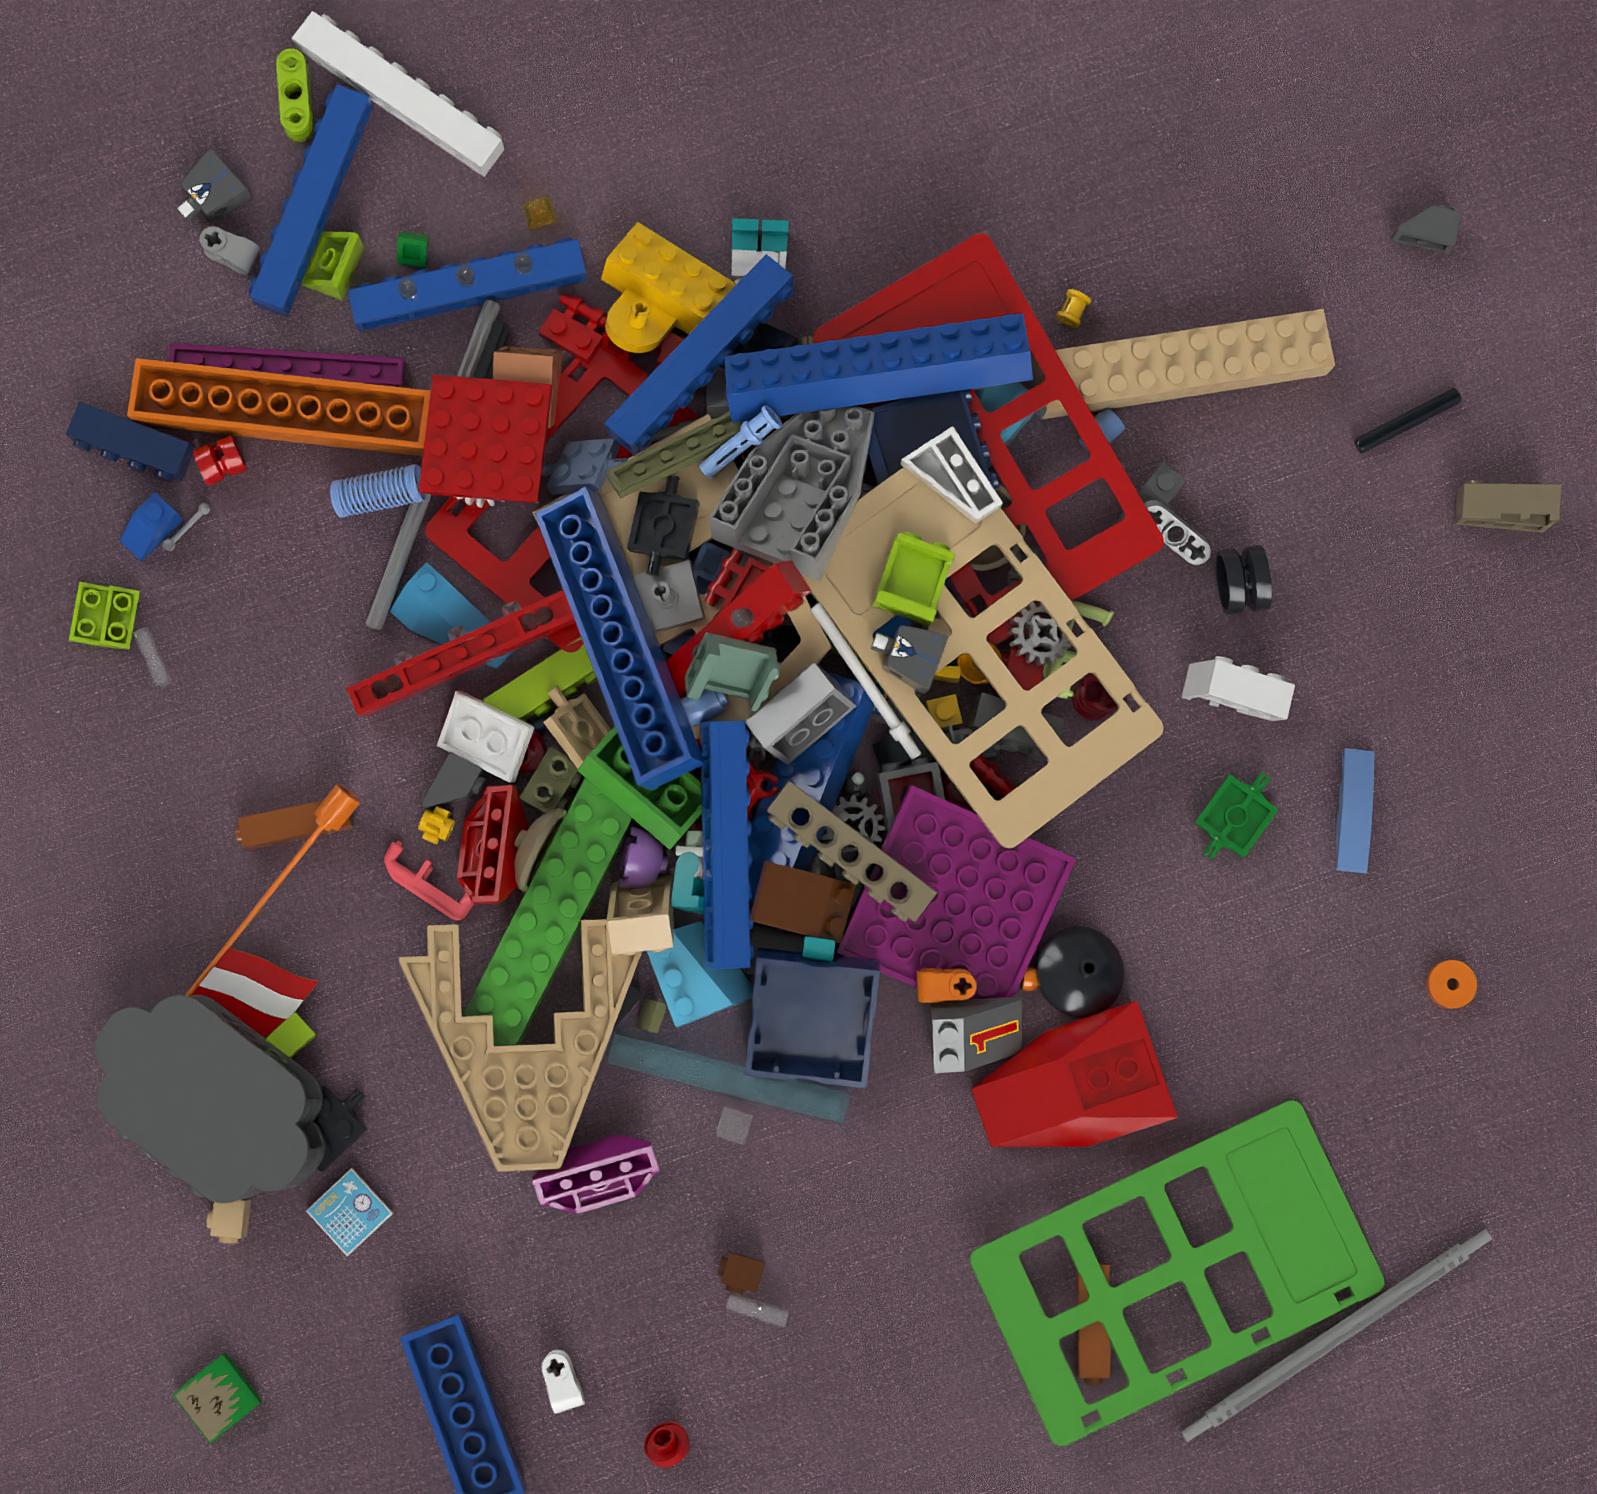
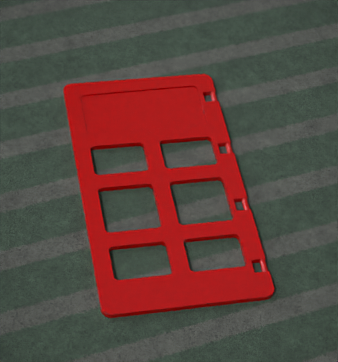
M978 233L820 326L814 332L813 340L814 343H821L828 340L835 341L857 336H870L886 332L911 330L919 327L925 328L947 323H960L1024 313L1029 349L1043 371L1045 381L990 413L985 411L974 390L970 389L973 401L968 402L971 414L977 412L982 430L977 431L980 443L986 441L991 457L989 460L1012 498V504L1003 509V512L1015 527L1020 524L1028 526L1047 559L1044 566L1072 602L1161 550L1164 538L988 235ZM896 400L860 404L856 406L864 409H872ZM1059 401L1090 452V459L1038 490H1032L1001 439V432L1049 403ZM1097 479H1105L1123 509L1125 518L1079 546L1067 550L1045 514L1046 510ZM969 562L949 576L973 618L980 613L971 599L981 594L986 605L990 607L1022 582V579L996 594L989 595L986 593ZM1034 614L1035 616L1038 615L1041 619L1046 617L1045 615ZM1011 618L989 633L986 640L990 643L998 644L1011 637L1012 635L1007 634L1008 630L1015 628L1009 622Z

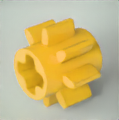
M439 806L435 807L434 812L426 809L418 826V830L424 832L422 838L436 845L439 839L447 841L455 825V821L449 818L451 812Z

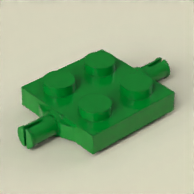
M1260 772L1252 785L1240 782L1231 774L1227 776L1194 822L1196 826L1205 831L1210 839H1212L1204 852H1202L1204 857L1210 853L1207 859L1213 861V858L1223 847L1230 849L1242 859L1245 858L1279 810L1269 803L1261 793L1271 780L1269 776L1264 778L1266 774Z

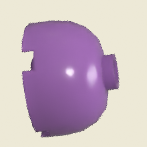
M631 827L629 832L633 835V838H626L619 869L624 871V879L618 878V886L641 889L652 885L659 873L665 874L668 856L663 855L662 843L651 833L643 829Z

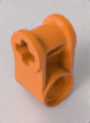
M927 968L917 970L918 1002L936 1003L949 1000H966L972 997L976 991V981L970 972L965 969ZM963 977L969 985H964L963 990L959 991L954 984L959 983V978Z

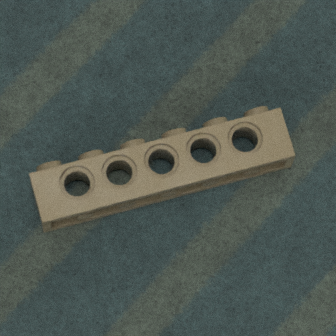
M790 780L767 808V811L771 814L768 818L771 822L782 830L785 826H788L796 832L793 838L804 847L808 848L812 844L820 851L817 855L820 859L831 867L834 863H837L845 869L842 873L844 877L855 885L861 881L869 887V890L866 892L880 904L885 899L894 906L891 912L904 922L908 918L915 922L937 894L936 890ZM797 808H805L810 814L808 822L803 825L794 823L791 817L792 812ZM828 826L834 831L832 841L829 843L818 841L816 833L820 827ZM846 845L857 847L859 854L854 861L848 862L841 857V850ZM876 863L882 866L883 874L879 879L871 880L866 876L865 871L870 864ZM896 882H903L907 885V893L902 898H894L890 894V888Z

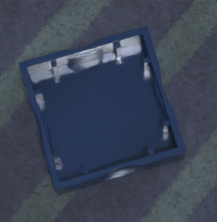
M758 947L745 1075L785 1080L810 1079L823 1084L867 1088L872 1025L876 1011L880 977V960L833 956V961L828 962L802 957L803 952Z

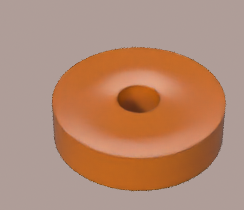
M1447 960L1438 963L1430 970L1426 980L1428 995L1438 1006L1446 1009H1456L1467 1005L1474 998L1477 991V979L1472 969L1465 963L1457 960ZM1449 979H1453L1456 982L1454 990H1450L1447 986Z

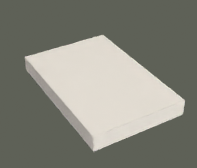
M455 691L437 746L509 783H513L516 781L535 727L463 691Z

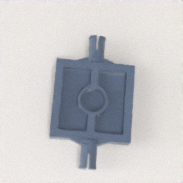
M613 438L567 442L558 462L543 465L542 476H551L546 487L552 495L575 493L584 487H588L593 491H600L607 478L606 471L628 461V459H616L620 444Z

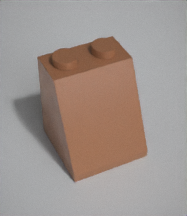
M504 346L494 351V380L551 384L552 395L548 428L554 425L563 350Z

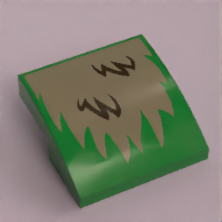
M226 1352L173 1394L174 1398L209 1444L218 1439L235 1423L263 1402Z

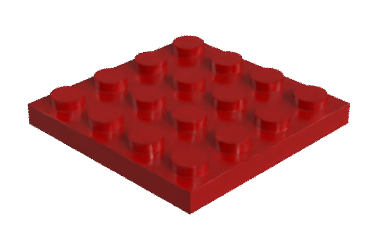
M433 375L419 492L421 494L539 504L552 395L551 384Z

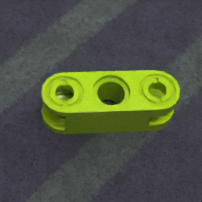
M289 48L283 50L278 55L276 61L280 120L287 136L291 140L304 142L311 138L314 133L310 70L304 55L296 49ZM293 92L302 93L297 99H289Z

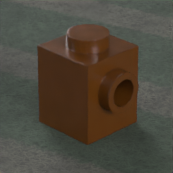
M730 1251L728 1258L722 1256L717 1274L722 1275L721 1283L727 1284L725 1288L727 1291L743 1295L744 1290L756 1293L765 1261Z

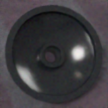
M1074 926L1058 931L1044 943L1037 958L1036 976L1042 994L1054 1008L1066 1015L1089 1017L1103 1012L1115 1002L1123 986L1124 967L1119 951L1108 937L1089 927ZM1084 964H1088L1091 967L1090 974L1084 971Z

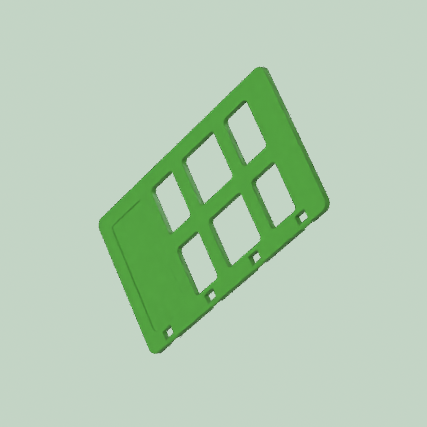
M1294 1100L1283 1102L972 1251L969 1258L972 1270L1048 1436L1058 1446H1067L1102 1427H1106L1273 1343L1342 1311V1309L1380 1292L1384 1287L1383 1274L1302 1105ZM1204 1167L1232 1224V1229L1205 1244L1193 1248L1175 1214L1164 1186L1167 1182L1192 1170ZM1140 1196L1144 1199L1170 1254V1258L1167 1262L1118 1286L1110 1287L1082 1226L1084 1222ZM1059 1235L1062 1237L1085 1286L1088 1299L1048 1318L1033 1290L1019 1255L1021 1252ZM1242 1251L1250 1262L1272 1309V1314L1268 1318L1237 1333H1232L1205 1278L1204 1271L1207 1267ZM1180 1281L1186 1288L1207 1333L1210 1344L1208 1347L1155 1373H1150L1123 1317L1122 1311L1125 1307ZM1349 1287L1352 1296L1338 1303L1334 1293ZM1099 1321L1105 1329L1127 1377L1128 1384L1121 1390L1092 1404H1087L1062 1353L1059 1341L1061 1338ZM1265 1327L1269 1337L1254 1343L1250 1334ZM1181 1368L1185 1378L1170 1385L1166 1375ZM1096 1410L1100 1420L1085 1427L1081 1417Z

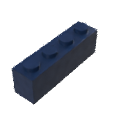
M81 402L78 403L66 435L73 441L72 445L86 452H89L91 448L101 452L100 456L107 460L117 462L118 458L128 462V467L140 472L149 469L156 472L155 476L170 483L173 479L183 481L193 457V450H195L189 442Z

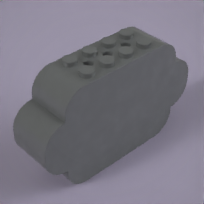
M175 995L163 999L155 1007L124 1008L113 1014L99 1032L95 1043V1055L99 1066L106 1073L97 1092L98 1108L102 1116L117 1128L115 1133L119 1137L129 1142L131 1140L140 1146L139 1151L141 1154L151 1160L157 1159L164 1165L163 1170L168 1175L176 1179L180 1177L188 1183L187 1189L196 1196H204L216 1203H230L251 1198L262 1191H277L294 1187L308 1180L321 1163L325 1153V1139L321 1129L314 1122L323 1102V1093L318 1080L309 1071L214 999L203 995Z

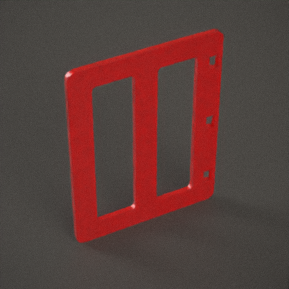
M602 345L589 364L576 357L560 375L555 422L547 430L546 443L602 380H609L630 397L649 375L630 360L625 361L602 350ZM582 365L587 371L576 382L570 376ZM687 406L684 408L680 407L673 414V419L667 427L678 426V422L697 420L701 417ZM620 445L616 459H628L633 456ZM451 496L425 527L427 538L514 611H518L545 598L530 585L532 579L551 559L539 526L508 561L502 562L468 534L473 524L489 508L490 505L487 500H484V505L481 508L477 506L475 499L471 505H466L455 517L449 511L459 499ZM576 623L545 636L560 649L569 653L578 651L584 644L582 639L572 643L581 637Z

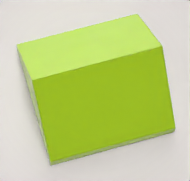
M322 231L300 284L343 301L365 249L360 236L355 232Z

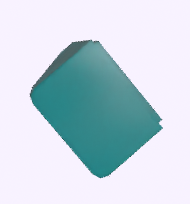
M806 936L802 957L831 962L833 961L836 941Z

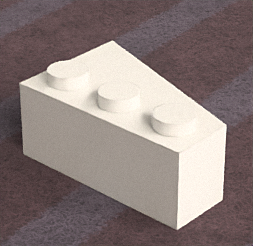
M953 426L901 459V465L975 524L999 509L1003 504Z
M1216 656L1215 660L1189 664L1181 698L1191 700V698L1200 697L1210 700L1209 705L1219 707V704L1237 709L1236 712L1270 721L1286 720L1288 718L1295 685L1285 682L1284 676L1268 673L1266 676L1258 673L1259 669L1254 666L1241 665L1239 667L1232 664V659Z

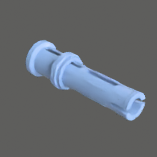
M764 405L761 408L762 412L751 421L743 422L740 432L703 462L699 463V467L709 479L713 478L716 473L752 444L755 446L763 442L762 438L774 428L779 429L782 427L781 420L768 405Z

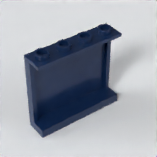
M970 389L903 398L872 409L866 408L875 414L868 452L878 485L903 468L901 459L953 426L993 489L1000 487L995 470L989 471L986 460L991 458L986 441L980 443L977 431L982 430L977 412L971 414L968 402L973 401Z

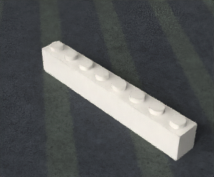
M314 11L310 13L292 37L298 51L360 93L369 96L373 102L485 177L504 151L502 136L495 129L489 126L485 129L477 123V118L466 110L460 112L456 109L454 103L443 94H440L439 97L430 91V86L419 78L413 80L407 75V71L396 62H393L392 65L383 59L382 53L372 46L366 48L351 31L346 30L344 33L337 28V24L325 14L319 16Z

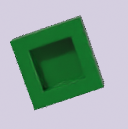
M400 232L397 241V263L426 268L428 263L429 236Z

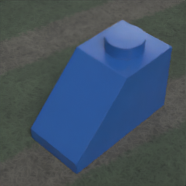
M154 492L134 512L120 542L143 562L184 519Z

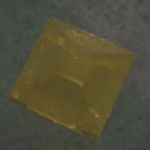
M549 195L521 203L529 230L557 222Z

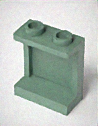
M706 633L685 675L687 698L699 700L703 690L706 689L747 698L750 710L757 711L761 702L767 700L769 687L772 681L778 678L781 664L777 662L776 648Z

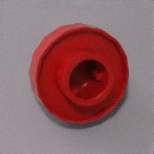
M663 1422L649 1431L644 1441L646 1456L655 1466L661 1468L678 1464L685 1458L690 1448V1439L686 1430L675 1422Z

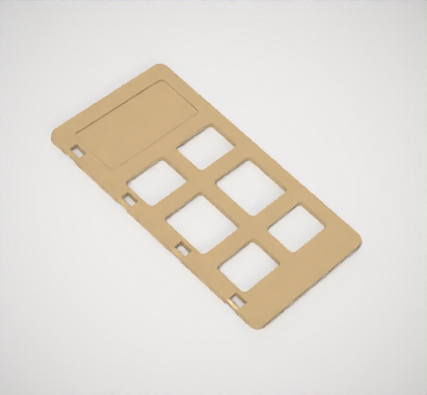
M903 467L856 502L821 581L801 574L812 590L810 593L818 603H821L837 629L996 841L1004 848L1017 846L1158 739L1163 733L1162 721L1150 705L1145 702L1134 684L1092 628L1087 625L1079 614L1080 612L1037 555L1032 552L1023 540L1022 535L1001 508L975 524ZM905 531L918 534L922 537L921 541L933 544V542L943 543L950 547L949 551L956 553L946 579L992 545L999 547L1022 578L1021 584L975 618L968 617L945 584L943 586L935 610H937L939 616L948 626L951 634L948 637L936 673L958 656L966 653L972 658L1005 702V709L959 744H952L917 698L914 688L882 669L886 655L871 649L874 640L873 632L896 616L871 605L894 538L898 533L904 534ZM1016 544L1028 557L1021 563L1010 550ZM1032 601H1039L1073 645L1076 655L1031 690L1025 691L989 645L986 637ZM1071 619H1074L1084 632L1077 638L1066 624ZM1093 673L1117 704L1118 711L1074 745L1067 747L1043 717L1041 709L1086 674ZM1129 693L1140 706L1134 713L1122 699ZM1022 726L1047 758V765L1004 798L996 801L971 770L970 762L1014 728Z

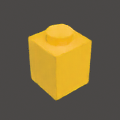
M956 694L926 701L924 707L941 730L949 725H952L953 730L961 728L963 722Z

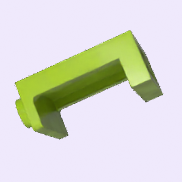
M905 531L904 534L898 533L894 538L871 606L929 626L934 621L937 612L935 609L956 553L949 551L950 547L943 543L933 542V544L921 541L922 537L918 534Z

